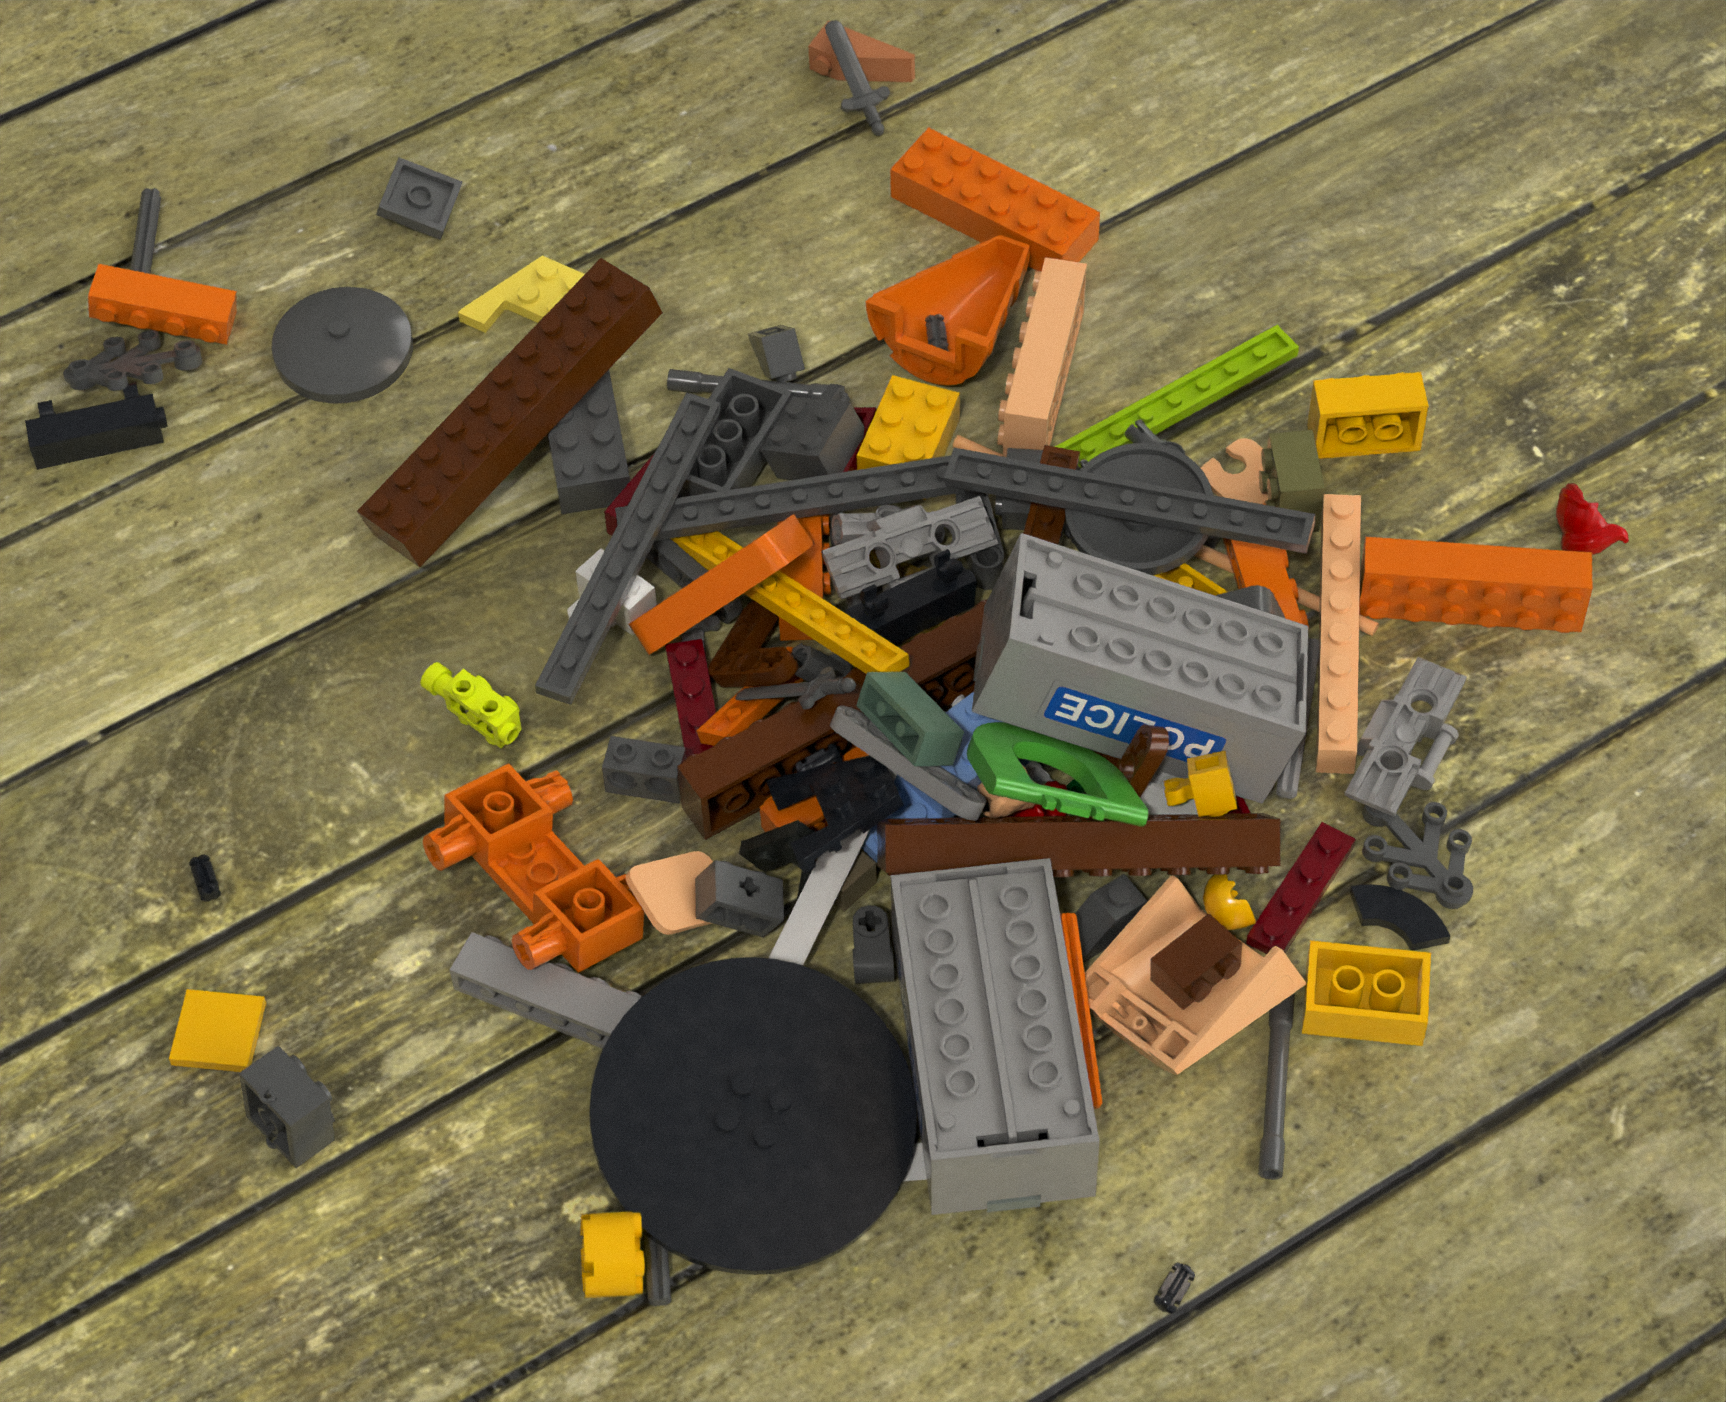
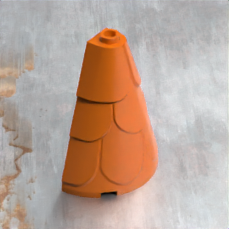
M998 235L954 254L951 259L920 271L911 278L875 293L866 301V311L878 341L884 339L893 351L890 357L896 363L924 381L938 385H957L973 377L983 367L986 359L990 357L998 334L1006 323L1010 307L1017 300L1030 261V245ZM941 314L944 317L943 322L946 328L948 351L928 344L927 322H925L927 316Z

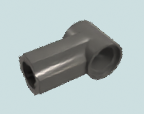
M803 643L792 649L791 655L798 662V669L794 675L807 682L821 675L820 671L826 667L833 668L836 674L835 679L843 678L853 670L852 664L837 654L827 656Z

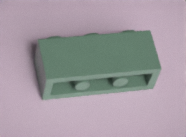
M867 672L856 706L913 766L953 765L964 731L906 672Z

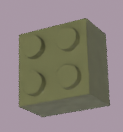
M1313 430L1270 433L1267 449H1262L1261 452L1264 471H1259L1261 493L1267 492L1268 500H1265V504L1315 514L1313 532H1319L1325 486Z

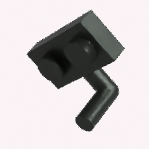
M797 820L741 841L739 855L764 872L772 871L790 863L801 869L791 842L812 834L814 831ZM801 870L797 900L812 870L805 874Z

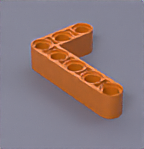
M793 514L628 625L648 655H650L789 564L811 548L814 543Z

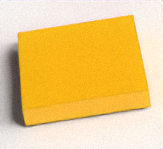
M187 989L169 1056L170 1064L172 1066L241 1072L252 1064L266 1007L264 996Z

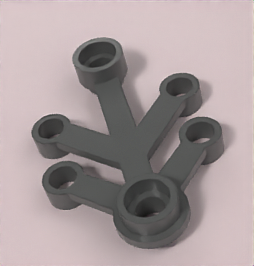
M148 330L138 335L139 344L126 352L125 342L122 337L106 339L103 342L104 351L89 361L85 359L73 361L64 370L63 375L65 381L74 390H85L98 384L107 387L111 391H119L128 386L127 376L142 380L145 384H156L164 378L160 364L174 362L176 369L186 371L199 367L203 360L199 346L195 345V342L192 340H183L176 343L172 351L145 355L161 346L159 333L155 330ZM114 357H119V358H117L116 360H114L113 362H109V361L112 360Z
M1431 802L1425 806L1422 814V821L1425 824L1422 842L1397 814L1393 817L1364 804L1362 815L1365 821L1376 827L1386 826L1406 848L1388 846L1386 840L1378 835H1371L1364 842L1362 854L1367 860L1371 862L1382 860L1394 863L1390 866L1386 877L1389 886L1397 890L1409 888L1434 893L1437 901L1448 909H1458L1470 901L1473 895V885L1463 875L1465 854L1468 853L1472 843L1471 835L1462 829H1455L1449 834L1446 847L1450 852L1448 870L1437 859L1440 829L1447 817V809L1444 805L1438 802ZM1430 813L1437 814L1439 818L1432 817ZM1454 840L1462 841L1465 845H1458ZM1370 846L1378 847L1380 851H1374L1370 849ZM1409 866L1423 868L1430 876L1412 874ZM1394 874H1401V875H1403L1405 878H1404V879L1397 878V877L1394 876Z

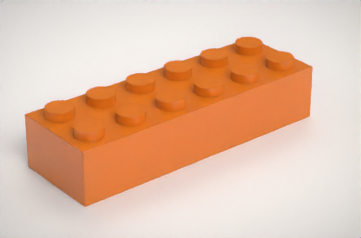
M929 127L890 169L892 198L981 243L998 235H1003L1030 245L1028 267L1036 271H1042L1045 257L1079 263L1099 240V211Z
M1365 537L1360 567L1359 614L1372 619L1389 618L1403 619L1411 622H1444L1449 625L1472 624L1484 627H1513L1522 630H1554L1561 633L1581 632L1593 589L1592 553Z

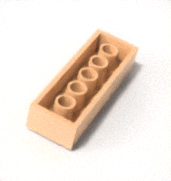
M1045 257L1042 271H1035L1032 291L1036 292V294L1028 298L1026 317H1029L1028 322L1022 321L1019 334V342L1023 344L1021 348L1015 347L1012 368L1016 370L1014 374H1008L1005 394L1009 395L1007 400H1001L998 421L1004 422V424L1000 425L997 445L1003 446V457H1007L1008 448L1043 450L1044 445H1051L1084 314L1087 264Z

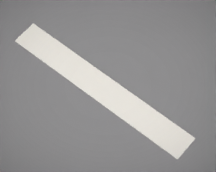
M887 768L894 782L897 774ZM858 829L840 842L841 850L830 853L827 851L819 856L816 867L813 868L769 956L770 959L792 962L803 966L870 829L865 833Z

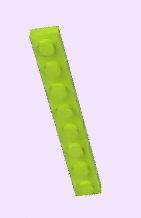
M1277 324L1055 447L1080 451L1079 461L1086 459L1089 462L1106 450L1125 444H1132L1125 437V431L1131 424L1138 428L1135 425L1137 420H1143L1145 425L1154 434H1157L1298 356L1299 346Z

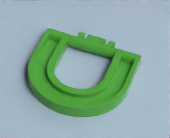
M1005 722L982 724L974 730L966 754L970 764L989 794L1042 805L1044 809L1054 811L1056 808L1062 813L1086 818L1091 816L1093 819L1100 821L1108 819L1140 827L1146 824L1148 809L1122 772L1096 752ZM1018 759L1040 762L1068 774L1083 787L1087 794L1034 783Z

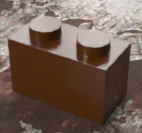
M1208 913L1150 959V980L1184 1010L1194 1001L1200 1002L1205 999L1212 987L1223 978L1229 979L1236 974L1241 966L1242 942Z

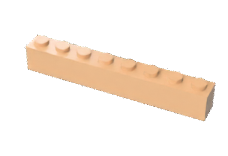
M1324 494L1316 739V772L1354 774L1358 730L1361 495Z

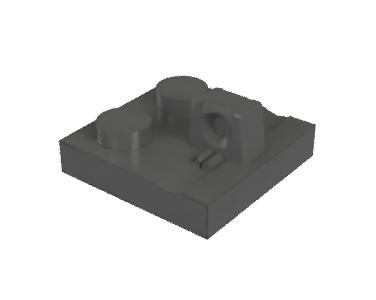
M398 157L376 215L441 240L463 182Z

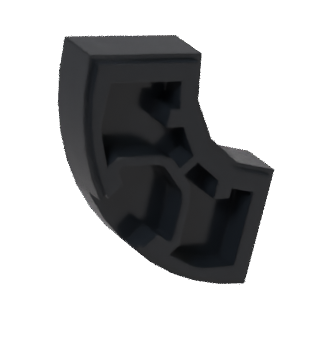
M1364 884L1351 886L1350 895L1361 926L1377 925L1390 929L1405 940L1411 951L1449 943L1450 934L1445 924L1436 912L1419 898L1403 890H1397L1384 885Z

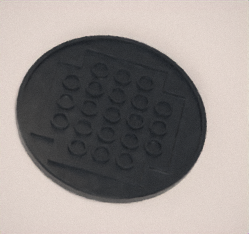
M745 957L712 961L680 972L655 986L628 1010L612 1031L596 1066L591 1087L589 1120L593 1151L600 1173L611 1195L623 1212L641 1213L643 1233L669 1252L689 1262L728 1273L760 1275L793 1271L821 1262L853 1244L877 1222L896 1196L906 1175L916 1137L917 1109L913 1082L905 1057L883 1020L864 1000L835 979L814 969L777 959Z

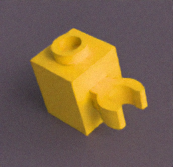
M1226 751L1187 758L1189 778H1171L1164 781V792L1168 806L1179 805L1194 798L1198 817L1206 815L1211 817L1222 816L1230 810L1237 809L1236 794Z

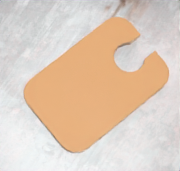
M1247 438L1238 439L1226 447L1227 454L1234 459L1242 461L1245 465L1243 472L1238 474H1230L1224 471L1221 463L1214 457L1207 461L1201 469L1211 485L1212 492L1220 497L1264 504L1265 500H1268L1267 492L1261 493L1259 486V471H1264L1261 459L1263 448L1255 441Z
M693 851L636 865L627 872L626 882L652 925L659 932L672 935L712 924L696 919L695 878L713 862L705 853Z

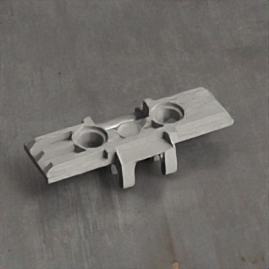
M978 496L929 513L924 510L922 505H914L905 508L901 512L876 518L867 522L868 531H874L873 533L822 550L821 553L839 600L859 594L862 589L873 584L877 587L882 586L883 591H886L935 568L934 556L947 549L950 551L951 560L953 558H962L999 543L981 497ZM943 526L950 530L952 534L950 545L945 546L938 543L935 538L937 527ZM873 549H876L875 553L881 564L880 569L870 563L869 554ZM917 557L930 558L933 567L900 578L896 568L897 565Z
M1417 657L1399 693L1396 694L1393 700H1381L1364 734L1357 744V754L1364 756L1347 787L1345 796L1394 817L1410 786L1422 790L1431 789L1435 782L1433 775L1449 745L1454 744L1459 736L1458 731L1454 727L1444 722L1464 686L1467 676ZM1422 700L1429 703L1432 709L1426 713H1419L1411 707V704ZM1424 737L1433 739L1434 742L1421 765L1422 760L1410 754L1416 742H1421Z

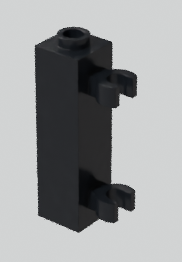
M136 382L129 383L123 389L125 400L56 414L52 400L39 402L37 404L40 418L25 420L29 448L36 468L38 470L164 443L162 428L168 427L164 407H156L153 394L140 396Z
M947 549L934 556L935 568L878 595L875 584L862 589L860 592L861 603L846 609L845 613L896 645L974 607L977 580L969 569H965L960 561H957L955 558L950 560V551Z

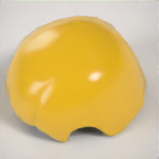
M1214 874L1207 881L1204 888L1203 902L1206 912L1227 930L1241 929L1256 924V919L1247 900L1234 899L1238 895L1237 891L1232 890L1236 883L1228 881L1226 874Z

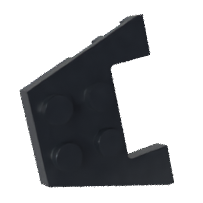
M870 755L766 781L778 811L816 795L827 821V827L791 842L803 874L815 868L814 860L825 852L829 851L830 853L841 850L840 842L858 829L865 833L904 806L887 767Z

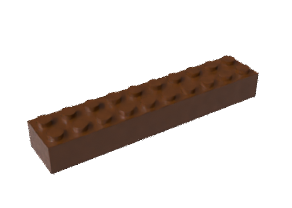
M600 258L357 510L372 534L412 563L421 567L663 313L650 288Z
M987 600L979 602L973 609L958 617L953 616L947 619L934 630L915 636L909 643L900 647V649L909 654L910 664L909 667L901 672H906L943 711L951 708L953 701L958 696L964 695L966 698L974 692L975 681L973 679L977 646L980 642L983 612ZM855 668L843 677L851 678L856 683L855 690L850 693L826 695L814 701L815 704L809 709H803L799 701L791 702L776 714L753 722L744 731L732 737L728 736L721 739L712 748L700 754H693L687 757L682 764L677 766L682 809L705 840L760 811V806L772 796L766 781L797 773L795 768L797 761L804 763L805 757L821 748L827 750L828 744H834L839 749L841 755L857 747L836 733L830 727V722L838 706L851 707L863 713L856 705L866 673Z
M1226 813L1217 817L1208 815L1198 817V814L1148 815L1146 824L1140 827L1108 819L1103 821L1095 820L1091 816L1089 818L1081 816L979 817L976 821L962 817L884 819L877 824V866L887 873L888 876L1050 858L1053 877H1072L1073 870H1082V872L1089 873V876H1112V869H1121L1122 872H1128V875L1148 876L1152 875V868H1160V871H1167L1168 875H1190L1191 868L1206 871V874H1230V867H1237V870H1245V873L1266 874L1269 873L1270 866H1280V819L1265 813Z

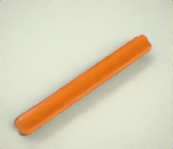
M1061 913L1060 918L1093 1107L1097 1109L1102 1105V1095L1077 915L1075 913Z

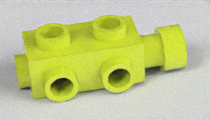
M439 662L430 665L422 675L421 687L434 696L440 695L444 698L447 709L458 716L462 724L470 725L482 734L489 744L502 748L505 745L511 744L518 737L522 730L518 705L506 695L502 697L492 690L490 684L479 675L475 677L464 668L455 677H452V672Z

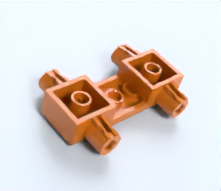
M508 763L444 795V827L437 828L423 837V847L432 865L437 870L442 871L472 856L534 924L512 936L514 952L521 964L528 970H532L562 955L579 973L643 939L644 910L626 882V874L615 877L599 859L584 865L552 831L553 814L571 806L573 802L568 781L557 770L548 773L543 778H533L525 781Z

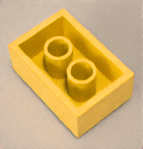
M1401 372L1390 375H1364L1351 378L1313 380L1307 427L1308 430H1313L1318 458L1421 451L1429 407L1421 372Z
M892 375L858 451L857 470L943 457L960 420V393Z
M1310 940L1306 962L1305 982L1307 984L1304 989L1302 1034L1423 1046L1428 1025L1431 953Z

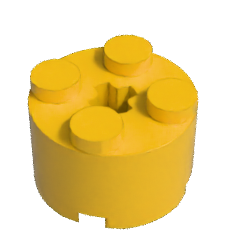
M625 1211L581 1214L580 1236H583L581 1269L584 1298L643 1294L644 1252L640 1250V1237H642L641 1213Z

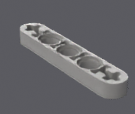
M837 707L830 722V727L836 733L954 814L968 820L976 821L979 819L986 804V799L983 795L941 766H913L866 715L851 707Z

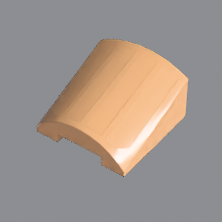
M1171 875L1087 969L1085 979L1090 1013L1152 1063L1169 1073L1178 1075L1307 983L1281 948L1274 946L1263 957L1242 942L1241 966L1236 974L1229 979L1223 978L1212 987L1205 999L1200 1002L1194 1001L1182 1010L1150 980V959L1207 914L1199 907L1176 876Z

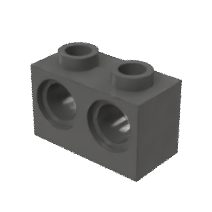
M610 736L602 765L605 792L680 804L681 797L677 766L686 759L685 747Z

